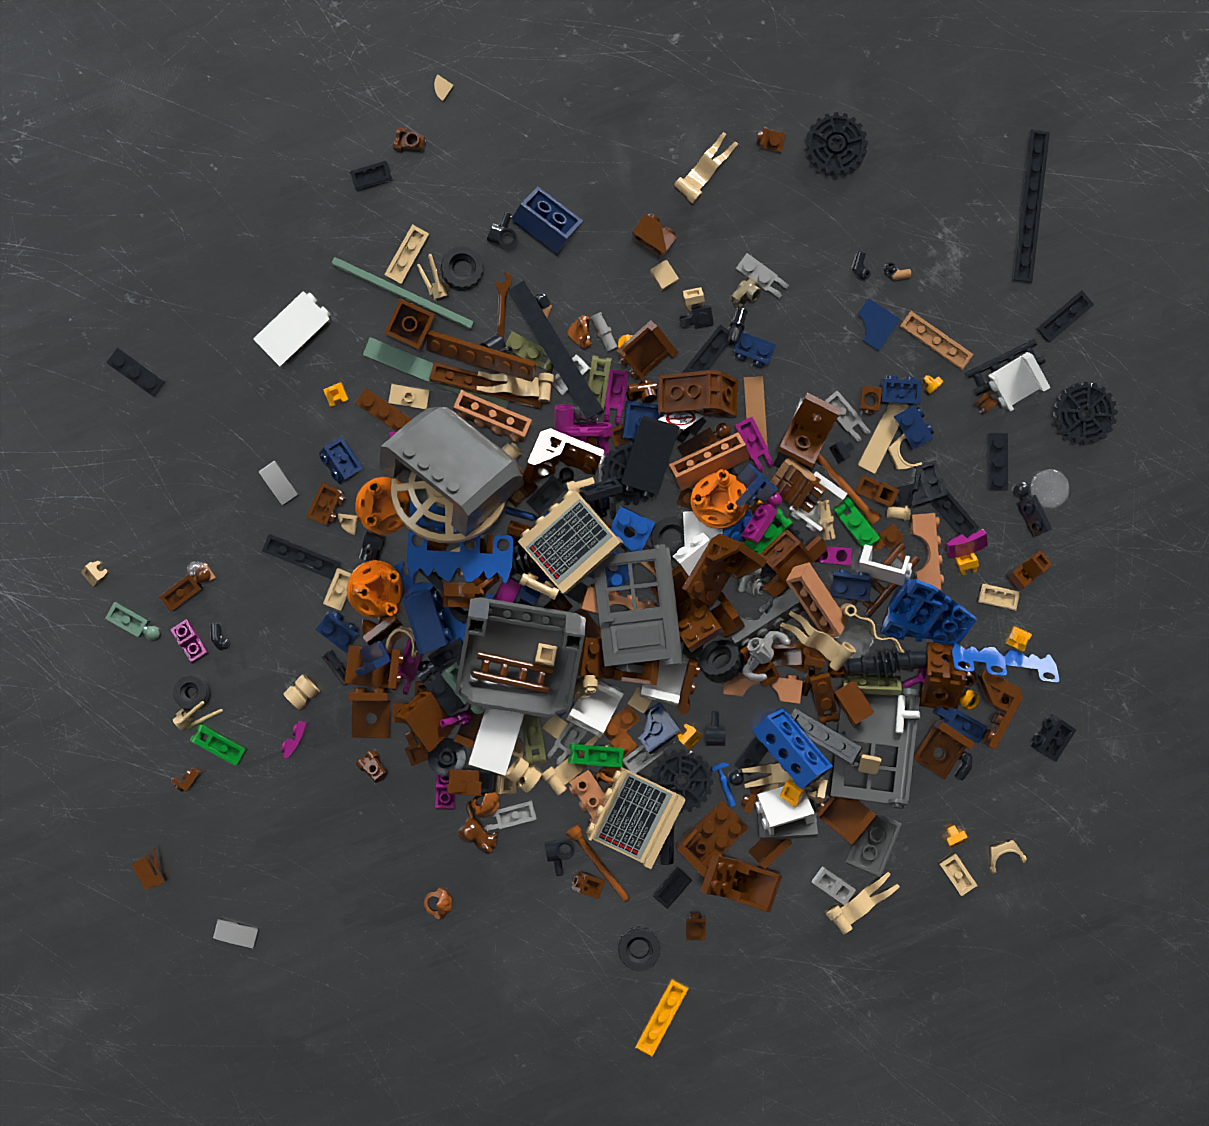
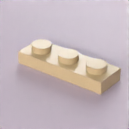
M412 224L384 275L402 285L430 234Z

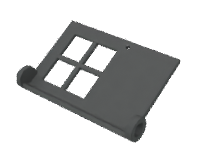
M665 544L654 545V549L611 554L594 569L604 665L612 666L662 659L664 665L683 663L670 549L665 548ZM655 561L657 582L634 585L632 564ZM628 564L630 585L608 588L605 567ZM658 586L660 607L637 610L635 589ZM631 589L633 610L610 613L608 592Z
M903 688L901 695L906 696L905 711H919L921 691ZM863 694L874 710V713L853 727L841 709L838 733L851 741L870 743V756H874L876 744L898 747L896 768L879 766V770L895 772L893 792L871 790L872 774L869 773L866 789L844 786L846 765L859 767V763L851 764L835 754L830 796L893 804V808L904 809V806H907L909 802L918 719L904 718L903 733L897 734L895 731L899 695Z

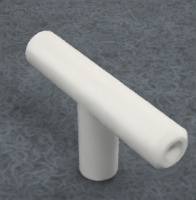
M905 695L898 696L895 731L897 734L903 733L904 718H920L919 711H905Z

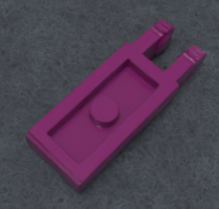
M610 369L604 406L606 408L604 422L608 423L610 408L617 409L615 425H620L629 372Z
M753 417L736 424L735 427L745 442L751 460L753 459L758 471H763V466L757 458L764 454L770 468L773 467L774 463L768 453L769 449Z
M408 639L402 654V665L398 666L400 678L408 679L403 688V694L405 695L408 694L423 654L417 658L411 657L413 647L411 639Z

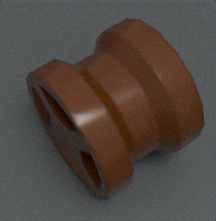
M987 391L974 404L979 406L985 415L999 401L993 399L991 393Z

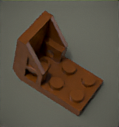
M715 370L659 375L658 413L671 414L697 411L704 415L737 417L738 379L722 371Z
M553 429L541 431L527 462L523 480L525 483L530 484L553 474L559 461L567 466H573L585 473L595 475L604 450Z
M718 534L711 538L682 589L707 606L712 607L731 575L742 578L763 568L767 560L743 543Z
M680 565L672 570L679 634L690 652H693L724 631L706 604L682 589L689 576ZM658 586L650 587L659 602Z
M584 637L577 675H594L596 678L657 685L660 660L634 663L644 666L643 673L616 669L617 665H604L602 639Z
M980 669L977 677L987 702L1001 710L1000 713L997 712L992 720V723H994L992 729H988L983 737V740H985L984 745L996 750L1023 697L1020 688L995 674L988 673L986 669Z
M721 800L676 845V849L705 877L712 855L722 856L749 827Z
M712 855L700 892L726 897L738 903L770 912L782 875L764 870V868L748 862Z

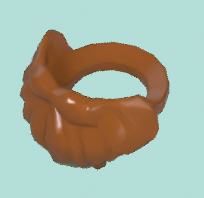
M584 315L572 323L567 332V335L583 348L589 347L592 344L588 333L590 318Z
M482 572L472 583H475V586H480L479 595L484 597L486 591L499 581V577L495 573L490 579H487L486 575Z
M607 766L597 771L596 781H604L613 785L614 781H612L615 772L617 770L620 771L621 768Z
M492 791V793H481V796L476 795L471 801L475 815L484 818L494 814L500 806L499 795L495 791ZM484 796L481 806L475 805L476 800Z
M438 888L436 892H431L426 896L424 900L425 910L433 915L435 920L444 919L452 909V898L445 890ZM432 896L439 898L437 911H432L428 907V901Z

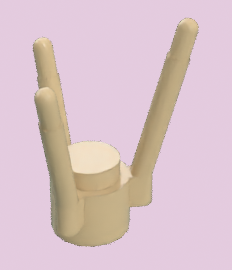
M429 254L428 257L435 280L432 286L420 264H417V268L429 290V294L433 295L434 299L448 296V291H450V286L448 283L444 284L443 281H439L432 254Z
M201 701L189 712L182 708L176 713L177 716L173 719V722L181 731L186 728L190 730L195 725L222 713L223 710L219 709L191 722L193 721L191 715L204 705V702Z

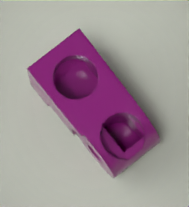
M827 547L826 551L816 559V562L851 566L852 548Z

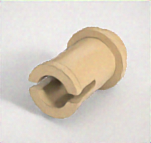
M907 506L905 508H887V518L904 519L905 522L910 520L911 509L907 508Z

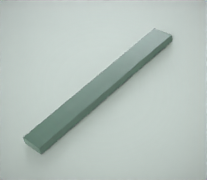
M336 257L332 261L334 267L469 330H472L474 326L473 321Z
M371 337L369 338L363 356L429 382L433 367L432 362ZM429 382L456 394H459L461 389ZM462 390L507 409L509 401Z

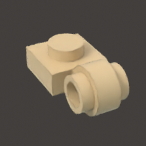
M586 675L576 680L574 688L575 700H583L591 696V693L596 692L598 681L594 675Z

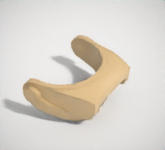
M902 434L901 437L887 448L896 465L895 468L896 470L913 467L917 469V466L922 465V462L916 464L907 463L900 454V444L903 439H906L905 435Z
M399 625L389 635L386 641V649H392L396 641L401 637L409 636L413 646L411 657L417 658L419 651L412 629Z
M1013 840L996 847H991V873H997L995 868L996 861L1000 855L1007 852L1019 854L1022 863H1026V856L1023 855Z

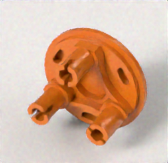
M723 469L703 477L695 485L691 495V507L694 515L702 524L715 529H723L735 525L743 518L748 508L747 503L741 508L735 503L745 492V485L738 481L736 476L729 474L728 471Z
M378 477L368 481L360 489L356 498L355 508L360 522L368 530L378 534H391L405 526L397 515L392 502V478ZM409 490L397 492L400 506L409 517L410 502H412Z
M380 560L367 561L359 565L352 572L347 583V597L351 606L361 615L371 618L385 615L392 616L397 613V605L403 593V582L399 572L389 563Z

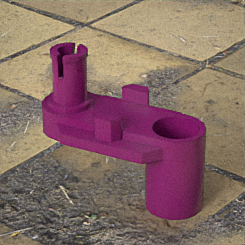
M560 404L554 407L555 431L570 437H579V440L585 443L588 442V437H597V448L602 449L604 447V454L609 453V437L612 435L611 423H574V407L572 405Z

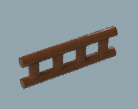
M899 543L882 564L890 566L896 558L904 563L906 555L902 551L906 547ZM915 555L910 559L912 569L920 561ZM872 578V587L880 595L874 602L869 600V603L861 602L868 608L865 611L868 617H871L895 590L898 586L897 584L890 583L885 588L877 581L878 579ZM850 600L854 605H856L859 602Z
M478 651L477 659L482 660L480 672L474 670L473 678L546 694L549 693L550 686H545L544 683L546 674H553V667ZM490 662L501 664L499 676L488 673ZM509 666L520 668L518 680L507 677ZM527 670L539 672L537 683L525 681Z

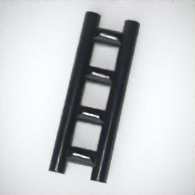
M1035 339L965 372L967 378L974 377L979 386L974 389L976 396L991 390L989 382L985 383L981 373L990 368L992 372L1000 369L998 364L1006 360L1010 363L1016 359L1015 356L1028 352L1034 356L1039 366L1046 363L1044 357L1040 356L1037 358L1032 349L1037 346Z

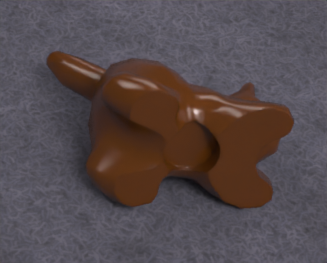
M467 802L466 810L469 818L464 822L462 828L458 830L460 840L465 843L474 842L476 847L487 855L493 853V849L496 848L498 834L490 835L483 830L475 818L471 803Z

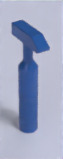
M508 506L505 510V514L530 521L540 518L533 513ZM546 510L544 517H546L549 514L548 510Z
M722 762L710 768L712 772L718 770L720 783L728 805L732 807L736 805L728 780L723 775L721 769L729 766V764Z

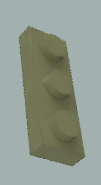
M843 674V686L855 681L863 694L901 695V676H888L886 678L885 675H881L880 679H878L877 675H866V677H863L862 675L849 676V674Z

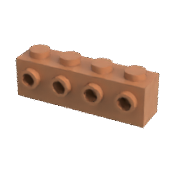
M462 390L453 407V411L464 420H471L474 425L481 428L484 426L490 428L491 432L497 435H507L510 440L517 443L519 441L524 443L532 422L527 417Z
M739 432L677 460L669 464L676 484L680 491L696 485L703 477L716 473L720 469L728 470L749 460L750 457L745 442Z
M805 563L793 567L786 582L818 630L827 633L832 638L840 636L848 620L811 564Z
M587 769L569 781L571 785L568 788L574 797L578 795L581 800L579 802L580 807L584 813L589 812L592 817L589 820L594 823L597 817L595 812L599 805H603L605 793L591 771Z

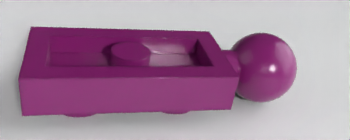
M775 492L768 498L767 505L760 504L741 535L745 540L759 543L778 512L775 508L782 502L780 494Z

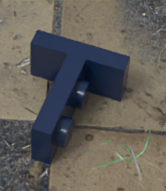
M749 463L736 477L747 489L735 503L741 508L745 503L749 505L757 497L765 504L778 488Z
M535 566L532 574L538 576V580L543 583L549 581L550 578L539 566ZM525 585L518 593L514 603L534 606L542 593Z

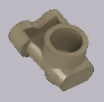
M750 278L748 281L743 280L739 284L738 290L731 295L732 304L736 308H742L748 299L752 302L758 299L761 289L758 287L757 282Z

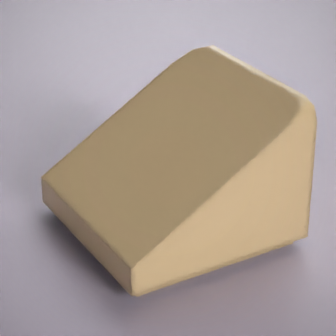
M539 643L534 663L553 667L558 647Z
M637 687L628 704L644 714L652 700L640 697L642 689Z
M863 754L860 757L858 771L876 775L881 759Z
M494 774L493 791L497 794H517V782L513 783L505 775Z

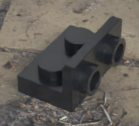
M1051 714L1038 735L1034 738L1031 747L1057 762L1076 729Z

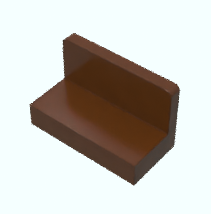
M721 592L717 598L720 605L710 610V612L724 631L722 633L724 637L728 638L745 627L724 593Z
M784 644L771 645L774 651L771 661L775 667L804 665L803 646L799 644H790L789 646Z
M855 681L834 692L835 700L853 727L874 713V710Z
M789 839L759 840L749 849V853L765 870L792 842Z

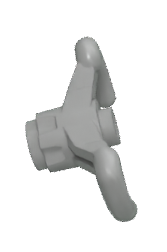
M761 569L739 579V592H746L755 597H759L763 593H769L763 588L767 583L760 576ZM772 595L759 607L760 613L766 612L773 605Z
M770 631L765 635L764 639L756 637L749 641L747 648L751 656L743 668V674L746 678L752 681H765L767 679L766 674H754L752 672L759 664L771 661L774 655V651L771 648L773 640L780 639L785 646L790 645V640L784 633Z

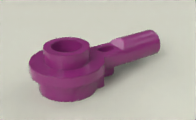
M921 668L919 675L902 682V688H909L920 682L924 683L926 668Z
M462 711L450 718L440 720V726L446 727L455 724L463 727L471 723L470 720L473 717L468 711Z

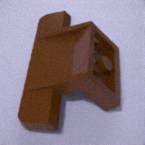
M786 528L759 554L767 560L766 563L776 573L763 588L774 597L780 595L789 586L786 580L793 567L805 563L812 564L826 551L827 545L823 539L817 535L805 547Z

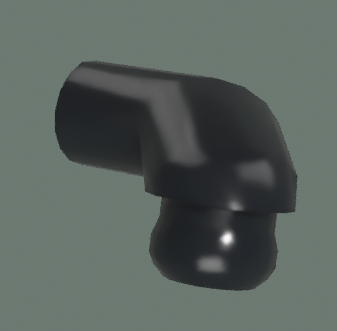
M857 251L853 270L860 279H867L870 277L871 271L863 264L866 253Z
M210 624V637L215 647L220 651L228 649V640H221L219 624Z
M966 751L959 758V760L963 761V765L955 775L961 781L966 778L972 769L973 757Z

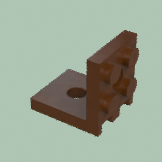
M807 392L777 451L812 468L842 410ZM798 441L804 442L806 446H801Z
M928 642L926 677L919 706L935 709L938 706L945 710L951 707L958 710L966 682V671L958 670L954 666L952 654L954 645ZM966 662L958 663L961 668L966 669Z
M348 645L344 683L396 689V685L400 683L398 666H401L403 661V655L400 654L401 650H386L391 660L390 662L358 677L355 670L360 668L361 663L365 661L360 652L365 647Z
M355 688L352 692H349L348 701H352V738H391V692H386V688H374L373 692H367V688ZM374 713L377 720L374 724H369L366 721L367 714Z
M937 720L914 754L913 759L945 780L965 748L972 749L975 743L949 725ZM940 747L944 750V756L937 759L934 756V750Z

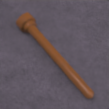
M819 453L816 459L819 465L866 515V521L870 526L875 524L882 517L879 512L871 510Z
M578 824L565 833L568 838L579 844L622 901H629L628 894L582 837V829Z

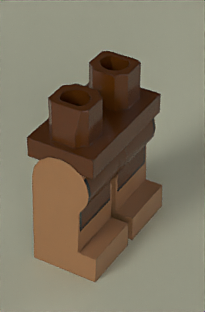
M791 457L782 463L776 475L770 481L778 488L776 493L780 494L785 502L793 506L792 508L796 511L801 508L807 513H810L816 506V503L809 497L813 495L815 498L820 499L826 491L819 484L820 478L815 477L812 472Z

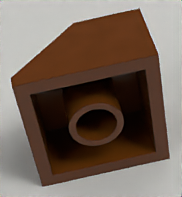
M645 213L633 230L632 238L664 259L677 239L674 236L675 232L668 227L664 229L659 222L660 219L654 214L650 213L648 215Z
M400 298L384 334L421 352L435 314Z

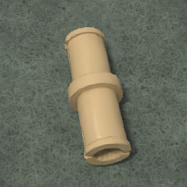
M829 500L818 501L817 505L820 515L818 520L823 528V539L830 540V537L834 539V517L831 516Z

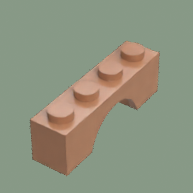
M935 513L910 515L911 534L921 538L928 548L927 562L920 570L915 572V579L934 585L941 590V586H944L943 574H940L942 555L938 554V548L941 547L940 536H937L936 529L939 528V517H935Z
M591 584V587L585 586L579 609L599 614L595 584ZM608 592L610 605L619 604L627 608L628 611L633 610L631 595H628L626 598L620 596L621 592ZM636 597L637 610L655 608L657 603L646 600L645 603L639 602V598Z
M739 672V675L734 677L733 680L724 683L723 694L743 696L749 687L759 684L760 681H752ZM787 675V678L779 677L770 684L777 692L780 701L800 704L803 681L798 680L799 676Z

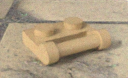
M529 572L528 574H523L519 584L533 588L555 600L559 589L555 588V584L549 581L543 583L538 580V576Z

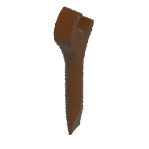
M504 272L507 276L505 282L499 283L495 280L498 291L497 334L503 340L506 297L512 285V278L507 272Z

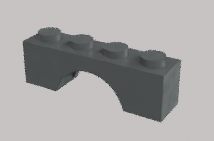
M788 586L780 595L773 596V606L770 612L763 618L746 620L740 617L745 627L732 634L730 638L741 650L748 645L751 639L756 637L763 639L770 631L780 628L782 622L786 623L793 617L789 615L790 611L800 615L804 608L790 586Z

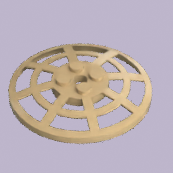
M414 472L410 474L409 483L397 484L398 476L394 479L392 478V502L400 520L418 536L438 543H458L483 534L498 520L506 501L502 503L490 517H487L481 525L465 537L461 533L453 534V526H451L453 503L425 481L415 482L416 474ZM416 489H426L429 498L423 504L416 497ZM409 490L411 501L417 509L410 518L400 506L397 492ZM433 504H436L439 507L445 508V516L434 514L428 509ZM424 515L431 520L445 523L446 534L430 532L419 527L416 523Z

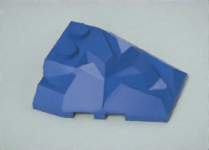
M912 579L906 580L890 603L888 615L884 619L881 628V634L898 640H904L905 637H915L918 642H922L924 638L934 639V643L954 645L955 642L960 644L977 619L934 585Z

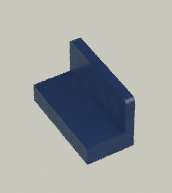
M381 641L360 650L366 665L356 669L355 672L360 677L391 661Z

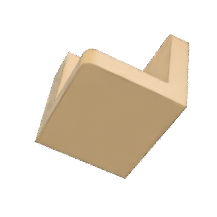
M667 260L650 269V273L662 291L679 280Z

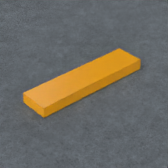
M671 979L635 1046L636 1049L651 1057L653 1056L688 991L687 987Z

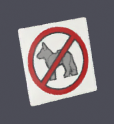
M693 411L664 415L658 420L680 426V429L685 430L704 415Z

